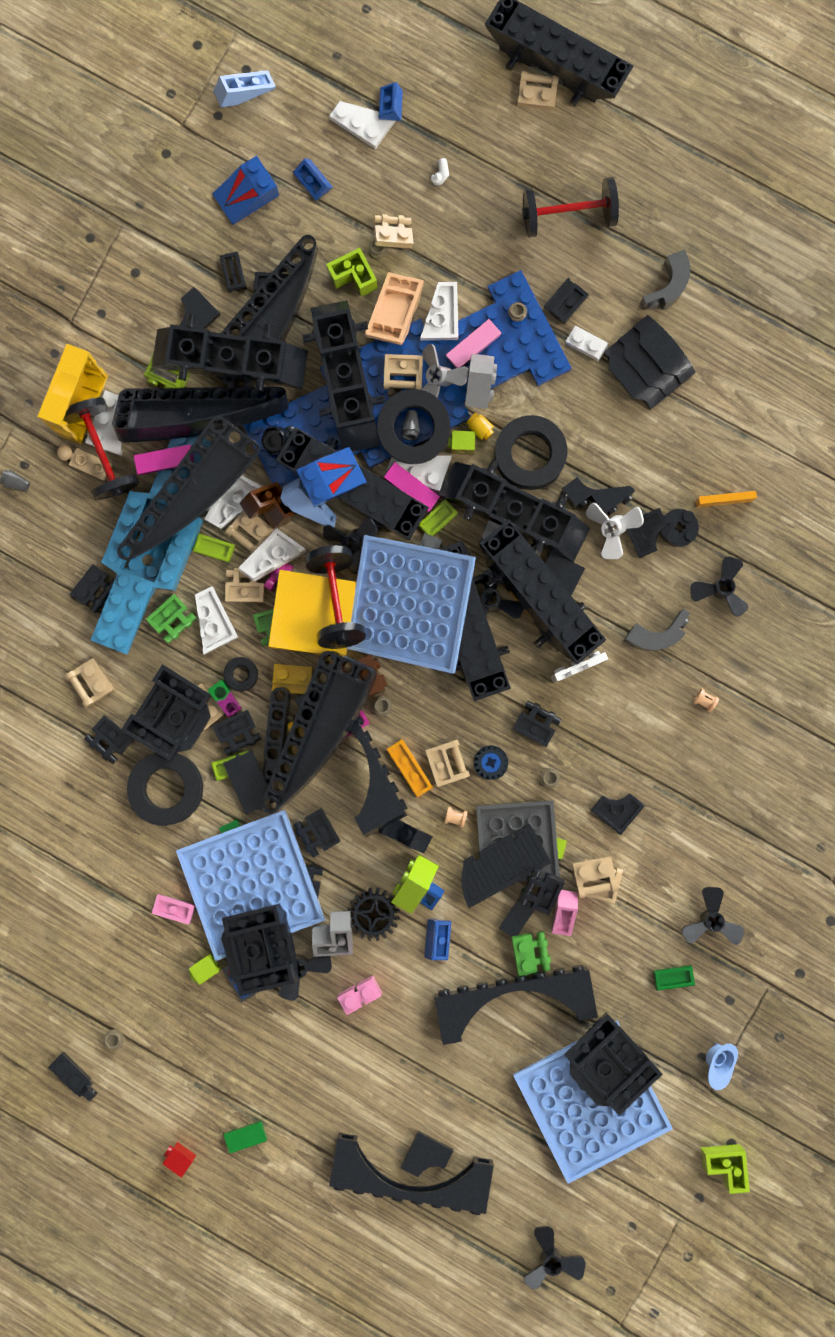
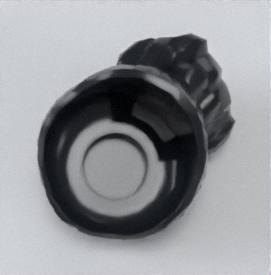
M270 426L266 428L261 438L263 448L272 455L280 454L295 427Z

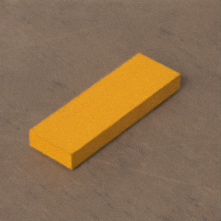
M755 491L700 496L695 501L696 508L753 502L757 498V493Z
M403 739L386 749L417 798L433 788Z

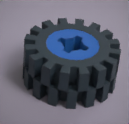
M494 745L485 746L476 753L474 768L482 778L496 780L507 771L508 757L500 747Z

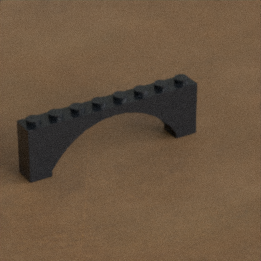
M317 691L313 693V698L315 701H318L319 699V693ZM305 693L294 699L298 707H300ZM307 709L306 716L308 719L312 717V712L310 709ZM358 715L349 732L357 738L365 751L370 777L364 805L359 815L354 818L362 834L368 837L408 816L405 811L408 807L403 798H398L396 793L399 792V789L394 781L390 782L388 778L390 772L385 764L381 765L379 761L381 755L377 747L372 748L370 742L373 739L368 730L364 732L361 726L364 722L361 716Z
M576 965L572 967V970L565 971L564 968H559L549 974H545V972L534 973L533 977L526 978V975L516 976L514 977L515 980L510 981L498 979L494 984L481 982L477 983L476 987L471 988L468 985L459 986L455 991H449V989L439 990L438 994H434L442 1044L462 1042L461 1036L478 1010L494 998L510 992L534 991L543 993L569 1007L576 1014L578 1021L597 1018L598 1014L589 969L584 967V965Z
M338 1133L329 1184L334 1190L344 1191L347 1189L360 1195L369 1193L376 1198L386 1196L391 1197L394 1201L409 1200L416 1205L426 1203L434 1208L448 1207L455 1212L465 1210L473 1215L486 1214L494 1168L493 1159L473 1156V1161L463 1171L447 1181L430 1186H409L391 1180L379 1172L362 1152L357 1142L358 1136Z

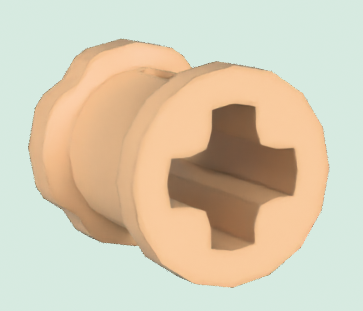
M701 688L693 703L702 705L711 713L717 705L719 698L707 694Z
M448 807L444 823L457 824L463 828L467 811L460 812L452 810V807Z

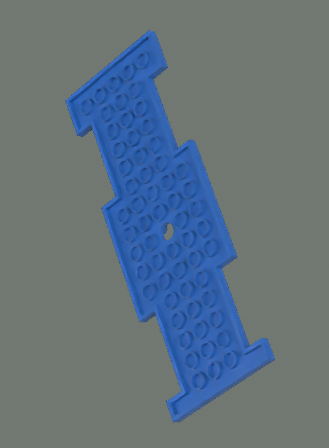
M522 270L488 286L487 289L494 304L459 320L458 340L420 341L424 324L419 319L410 324L409 332L402 345L375 340L359 348L368 392L371 397L383 395L385 403L390 399L388 390H384L385 354L422 356L423 349L428 344H433L436 348L439 366L448 367L452 370L456 369L446 358V354L488 319L501 332V336L479 353V355L494 356V364H497L495 385L491 384V389L527 371H530L538 387L571 371L572 368ZM516 302L524 304L527 308V315L520 322L511 320L508 315L509 307ZM424 358L422 370V388L428 383L426 379V372L429 368V365L426 363ZM469 361V362L465 365V367H468L469 370H470V363H471V361ZM322 366L320 367V370L326 380L324 368ZM390 375V380L416 381V376ZM468 379L462 386L453 383L447 387L440 386L438 399L443 403L448 412L450 429L467 422L470 418L463 403L466 401ZM327 385L288 403V409L282 413L243 425L248 436L259 445L260 452L258 456L271 482H278L282 489L299 477L276 461L278 455H272L263 448L261 443L262 435L265 429L270 426H280L283 428L293 426L325 445H328L333 437L339 441L334 450L337 452L342 450L332 414L322 417L319 414V409L330 407ZM385 403L373 405L376 430L378 417ZM415 407L402 411L397 416L394 424V431L399 441L411 447L428 441L434 429L433 421L429 414L423 409ZM408 410H414L418 413L420 434L416 440H405L401 434ZM380 439V446L352 452L354 456L362 452L369 468L391 459V456L383 448Z

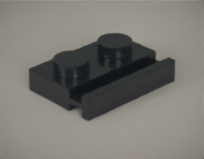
M567 278L544 305V309H547L551 315L565 325L588 298L589 294L576 283L570 281V278Z

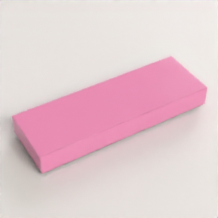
M488 319L447 353L446 358L455 368L463 367L471 361L472 354H479L501 336V332Z

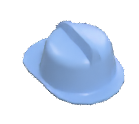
M715 1043L706 1054V1063L709 1067L708 1082L715 1090L725 1088L732 1077L738 1058V1050L732 1044L721 1045Z

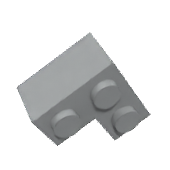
M471 355L465 406L488 409V403L493 402L494 390L490 389L491 384L495 385L497 364H494V356Z
M350 911L330 912V925L313 926L312 948L314 957L353 955V931Z

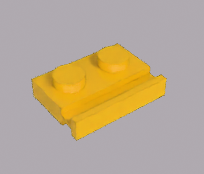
M274 664L272 691L278 687H286L292 694H304L311 680L313 667Z

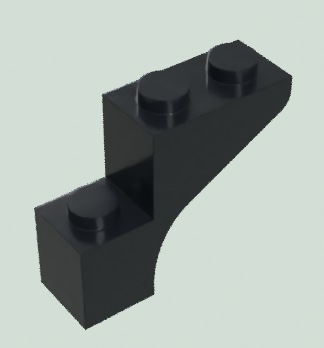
M577 477L564 486L560 492L564 493V497L565 495L569 496L567 502L573 510L577 507L581 509L589 503V499L591 503H596L605 514L610 516L618 510V505L621 503L625 505L633 499L632 495L635 493V489L632 486L599 490L591 489L584 485Z
M401 820L378 831L423 854L433 837Z

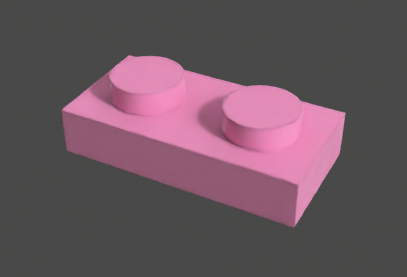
M158 894L152 914L189 925L195 904Z

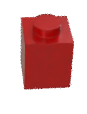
M177 1142L174 1147L170 1145L163 1155L166 1157L163 1165L182 1178L197 1155Z

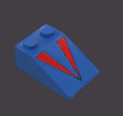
M257 155L242 164L212 193L232 225L279 196L277 185Z
M350 447L297 469V474L314 508L367 483Z

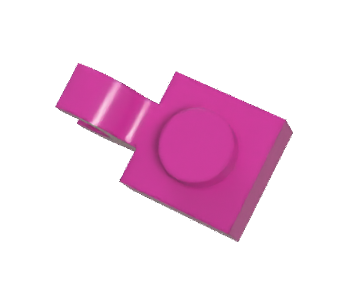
M287 563L269 573L268 575L271 577L266 581L265 588L272 592L278 581L279 570L292 572L293 566Z

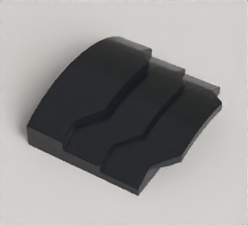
M649 315L634 325L631 330L603 353L609 360L608 371L619 381L632 399L643 401L650 410L696 373L689 359L675 340Z
M162 664L152 680L155 682L153 688L136 715L131 714L121 731L170 761L176 753L191 750L211 718L208 707L211 694Z
M280 903L222 918L225 931L221 941L227 959L229 977L237 983L239 996L298 982L294 942L286 915Z
M607 1012L564 1053V1056L570 1061L569 1075L597 1106H611L619 1116L663 1075Z

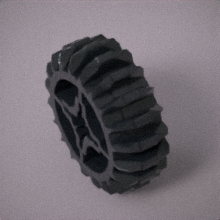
M369 888V894L362 890L361 894L363 897L361 898L356 894L355 899L358 902H350L355 908H348V911L353 913L351 915V920H354L352 927H358L354 933L357 934L361 930L362 939L365 937V934H369L368 941H371L372 935H375L376 941H379V934L384 939L387 938L385 931L392 934L393 930L390 926L394 928L398 926L393 920H400V916L394 915V913H399L400 909H394L393 907L396 905L390 902L393 895L391 894L386 898L387 891L384 890L381 895L379 894L380 888H376V893H373L372 888ZM373 899L370 908L359 909V906L364 901ZM379 900L388 906L390 914L379 909ZM374 905H376L375 910H377L379 916L375 917L372 924L371 915L369 916V913L372 912ZM358 915L368 919L369 928L362 925ZM378 920H389L384 927L374 930L375 923Z

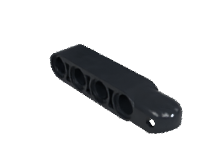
M286 687L275 688L270 696L263 777L266 781L271 780L273 775L271 771L274 772L286 742L291 692ZM280 690L285 693L283 701L277 698V692ZM276 710H280L283 713L281 720L275 718ZM274 729L280 731L279 739L273 737L272 732ZM271 748H275L278 751L277 758H273L270 755Z

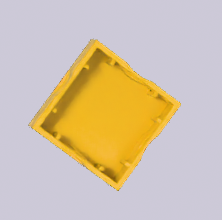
M66 344L37 416L59 437L80 445L87 428L84 421L67 424V422L63 421L69 406L75 403L100 397L108 378L106 372L97 365L96 360L88 351Z
M279 570L268 648L291 652H307L321 656L325 651H336L346 655L347 648L326 649L320 647L317 643L316 635L318 631L335 624L328 577ZM336 579L343 623L351 622L356 582Z

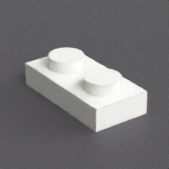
M577 326L573 328L566 340V345L596 361H599L608 346L607 342Z

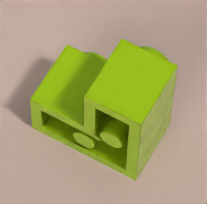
M360 248L326 264L327 272L336 289L351 281L354 282L361 297L378 289L377 279Z
M418 855L415 861L411 859L406 867L408 872L405 871L400 880L402 884L397 883L392 892L395 896L391 903L412 914L427 893L439 866L421 855Z
M740 1144L701 1147L702 1167L707 1175L723 1174L724 1187L729 1194L750 1192L746 1151Z

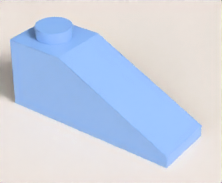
M268 71L220 76L213 92L220 107L241 104L275 89L276 86Z
M300 478L283 487L281 500L293 512L324 526L328 524L335 527L336 515L325 503L315 508L313 507Z

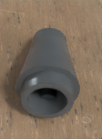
M414 410L406 412L401 430L402 437L405 440H416L420 434L418 413Z
M4 470L0 478V484L5 488L27 492L30 486V481H27L12 470Z

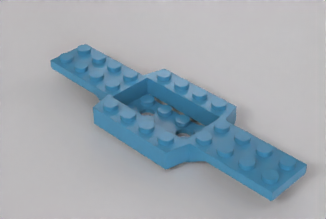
M199 436L171 439L167 449L189 444L193 445ZM203 438L202 444L205 447H209L212 445V441ZM193 452L195 463L201 460V454ZM184 467L180 469L179 475L185 479L189 477L190 471ZM176 468L159 471L150 493L129 492L102 559V563L116 572L117 575L91 641L127 655L148 603L156 589L176 591L203 523L201 518H197L170 539L131 559L128 567L124 569L127 560H122L118 556V547ZM171 483L168 486L169 493L176 494L178 492V486L175 483ZM159 499L157 501V508L164 510L167 503L164 499ZM149 514L146 524L152 526L155 523V517ZM139 530L135 531L134 533L135 539L137 537ZM141 532L138 541H142V540H143V538H144L143 532ZM125 546L122 551L126 557H129L131 552L129 546ZM146 555H151L153 558V562L149 566L143 564V558Z

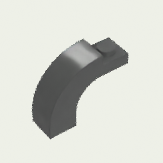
M685 250L667 256L664 265L669 275V284L662 290L643 296L640 302L642 310L647 308L651 310L661 305L662 310H665L680 298L690 277V262Z
M682 609L669 628L660 633L648 631L636 623L623 641L643 651H659L677 643L686 634L680 627L683 629L689 621L687 617L690 613Z

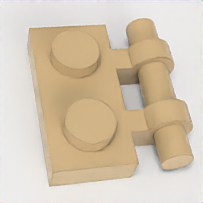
M388 214L374 215L373 222L381 224V226L375 225L374 228L375 246L413 247L412 228L404 227V225L411 226V218H405L404 215H398L397 217L388 216ZM388 224L397 225V227H389Z
M239 568L226 571V577H233V582H226L225 602L264 603V583H257V580L255 582L250 580V583H240L241 578L248 577L241 573Z

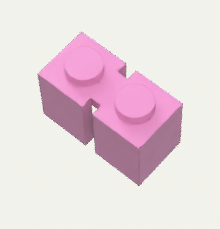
M371 975L357 983L356 988L353 985L340 992L337 998L346 1015L361 1008L363 1001L365 1004H368L381 997L382 991L374 976Z

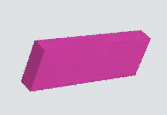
M192 445L134 455L137 474L144 475L176 468ZM192 453L191 461L195 463L194 455Z
M393 462L383 476L391 485L428 506L427 512L431 510L440 497L396 462Z

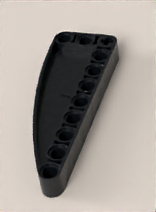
M304 235L224 328L221 334L232 335L235 329H239L240 333L237 336H263L264 325L268 324L269 326L270 324L273 326L271 337L277 340H285L302 305L313 273L318 253L316 239L313 236ZM308 243L313 244L311 249H305L304 247ZM295 258L301 259L297 264L292 263ZM283 272L289 273L286 278H281L280 275ZM272 286L277 287V289H276L275 292H273V293H269V292H268V289H269L270 287H272ZM258 301H265L262 307H256ZM252 315V319L250 321H244L245 316ZM216 377L227 387H236L239 382H244V387H254L256 382Z
M279 386L263 387V392L255 391V387L128 388L122 390L118 395L112 426L120 442L170 440L200 435L211 419L216 416H221L235 427L282 413L288 409L289 404L286 390ZM216 421L214 423L216 431L224 428L222 425L223 421L219 423Z
M216 416L212 418L117 549L118 556L122 560H131L170 539L211 508L245 473L259 455V445L223 417ZM216 421L218 423L223 421L222 425L224 428L222 430H215L216 426L214 423ZM234 432L239 433L240 441L232 443L229 439L230 434ZM206 436H210L213 439V443L209 447H205L202 444V440ZM249 444L256 446V453L253 455H248L245 451L246 446ZM193 452L201 454V460L197 463L191 461V454ZM184 467L190 471L189 477L185 479L179 475L180 469ZM171 483H175L178 486L176 494H170L168 491V486ZM159 499H164L167 503L164 510L157 508V501ZM149 514L155 517V523L152 526L147 525L145 522V518ZM140 530L143 532L144 538L142 541L135 540V531ZM125 546H129L132 549L130 557H126L122 552Z
M325 651L321 654L263 797L261 805L265 812L273 813L286 806L312 781L333 756L352 728L372 690L377 677L376 670L373 667L336 651ZM328 657H331V659L333 660V663H330V660H328ZM347 662H349L352 666V669L349 673L345 670V665ZM364 670L369 672L368 680H364L362 677ZM322 673H325L327 677L325 683L320 680ZM315 691L319 693L318 701H315L313 698ZM307 709H310L312 712L311 719H308L306 716ZM300 727L305 730L303 737L299 735ZM293 745H295L298 750L296 755L293 754L291 750ZM285 763H288L290 766L289 773L284 768ZM278 781L282 782L283 784L282 790H280L277 786ZM271 799L276 802L275 808L270 805Z

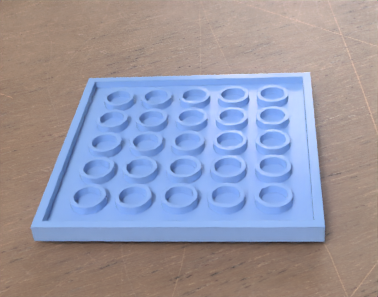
M364 535L351 622L364 626L366 638L361 643L347 647V649L452 674L455 673L476 557Z
M286 810L176 850L215 961L226 957L221 941L225 931L222 921L223 917L280 903L286 915L291 933L325 920Z
M577 1041L513 1074L568 1184L673 1129L651 1086L620 1116L611 1106H597L569 1075L570 1061L564 1056V1053Z

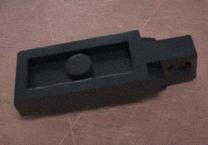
M62 1052L48 1067L77 1096H83L90 1102L98 1094L91 1087L93 1084L92 1078L65 1052Z

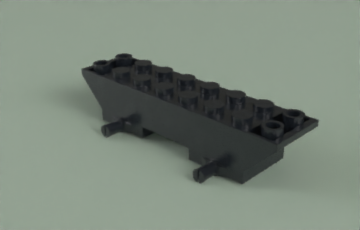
M499 0L485 22V27L500 45L499 50L510 57L505 65L507 69L509 68L511 71L516 62H519L529 67L535 65L549 74L557 76L558 79L564 81L563 86L574 93L569 101L573 106L577 105L580 98L588 99L593 103L597 99H615L634 67L629 62L518 0Z
M347 300L311 308L314 333L302 336L304 343L316 341L320 350L330 396V407L319 409L320 417L332 414L342 450L350 447L351 451L355 452L378 447L380 444L373 415V405L385 403L383 395L371 397L368 392L356 338L357 331L368 330L367 321L355 324Z
M188 313L187 324L180 326L170 324V327L157 329L152 368L179 371V380L183 379V381H186L187 373L256 382L255 391L263 392L264 384L303 389L308 351L288 344L284 340H277L271 337L273 326L270 324L269 326L268 324L264 325L263 336L247 335V337L214 333L207 329L197 328L194 326L196 314L192 313L191 315V313Z
M295 427L276 461L299 477L297 469L337 452L334 449L339 441L332 437L329 444L325 445ZM359 465L367 483L335 499L359 512L365 518L371 517L377 527L384 528L390 533L392 532L410 541L429 507Z
M492 459L488 469L480 468L474 464L468 465L454 462L438 496L465 509L464 519L467 518L470 521L473 513L499 525H502L509 519L526 540L536 543L534 551L536 552L539 547L538 555H540L542 548L572 562L575 561L590 528L579 520L576 514L564 507L569 497L568 495H565L562 501L564 493H561L557 503L549 502L543 498L539 499L499 477L495 473L499 462L497 460L495 462V459Z
M509 519L479 543L487 561L485 564L493 575L492 578L485 582L486 586L490 584L488 588L491 589L496 583L502 584L509 593L512 592L533 618V623L541 634V637L533 642L536 645L535 647L539 649V647L547 642L557 652H561L578 665L606 641L605 637L584 613L583 610L587 608L583 602L579 605L534 551L533 547L536 543L530 546Z
M461 542L438 549L465 555ZM483 573L472 577L455 670H459L463 674L465 683L474 701L511 689L500 656L510 653L509 650H506L508 645L497 649L475 585L485 581V578H482L484 577Z

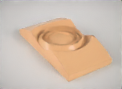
M388 272L365 337L402 345L409 332L413 314L418 307L424 280Z

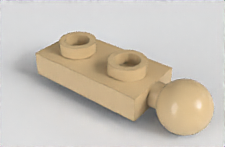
M65 445L58 448V458L63 461L70 459L69 466L99 480L106 481L107 477L98 457L78 448L73 453L71 448Z

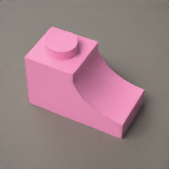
M561 890L555 903L552 934L572 935L578 911V892Z

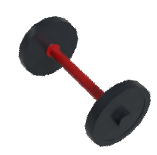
M614 177L603 179L602 199L541 208L536 207L533 189H523L522 219L524 220L528 238L537 237V216L603 207L607 227L617 226L619 198Z
M101 397L90 398L69 406L63 419L67 424L84 421L109 481L91 491L95 501L117 497L139 484L136 475L123 476L117 479L114 476L91 420L92 417L102 413L108 407L105 399Z
M344 546L320 547L311 551L305 557V566L308 571L328 575L335 624L322 628L316 635L318 645L326 649L352 647L361 643L366 638V631L363 625L353 622L343 623L335 572L347 569L353 563L351 550Z

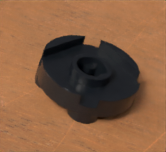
M674 509L664 516L668 524L660 532L664 541L666 540L673 547H684L696 539L699 524L693 512L685 509ZM678 523H680L681 526L684 527V529H682L681 531L682 533H679L678 530L674 529V527L677 526Z

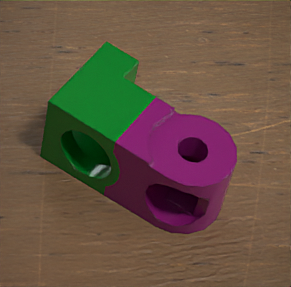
M223 679L207 690L228 717L242 709Z

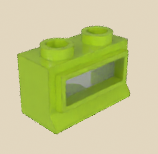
M152 354L151 360L144 372L147 383L155 387L160 385L164 388H184L190 374L187 373L186 381H183V379H178L179 371L152 368Z

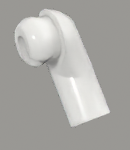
M445 158L438 160L439 171L431 176V181L434 185H442L449 177L447 159Z

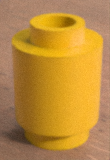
M476 412L466 422L469 426L468 428L474 431L481 441L484 438L488 440L494 434V426L482 414L479 415Z

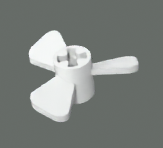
M596 503L590 504L586 511V516L589 519L602 524V534L607 538L601 552L602 557L605 559H619L622 557L623 550L619 535L625 532L626 529L642 526L644 522L642 511L639 507H634L624 516L615 515L610 519Z

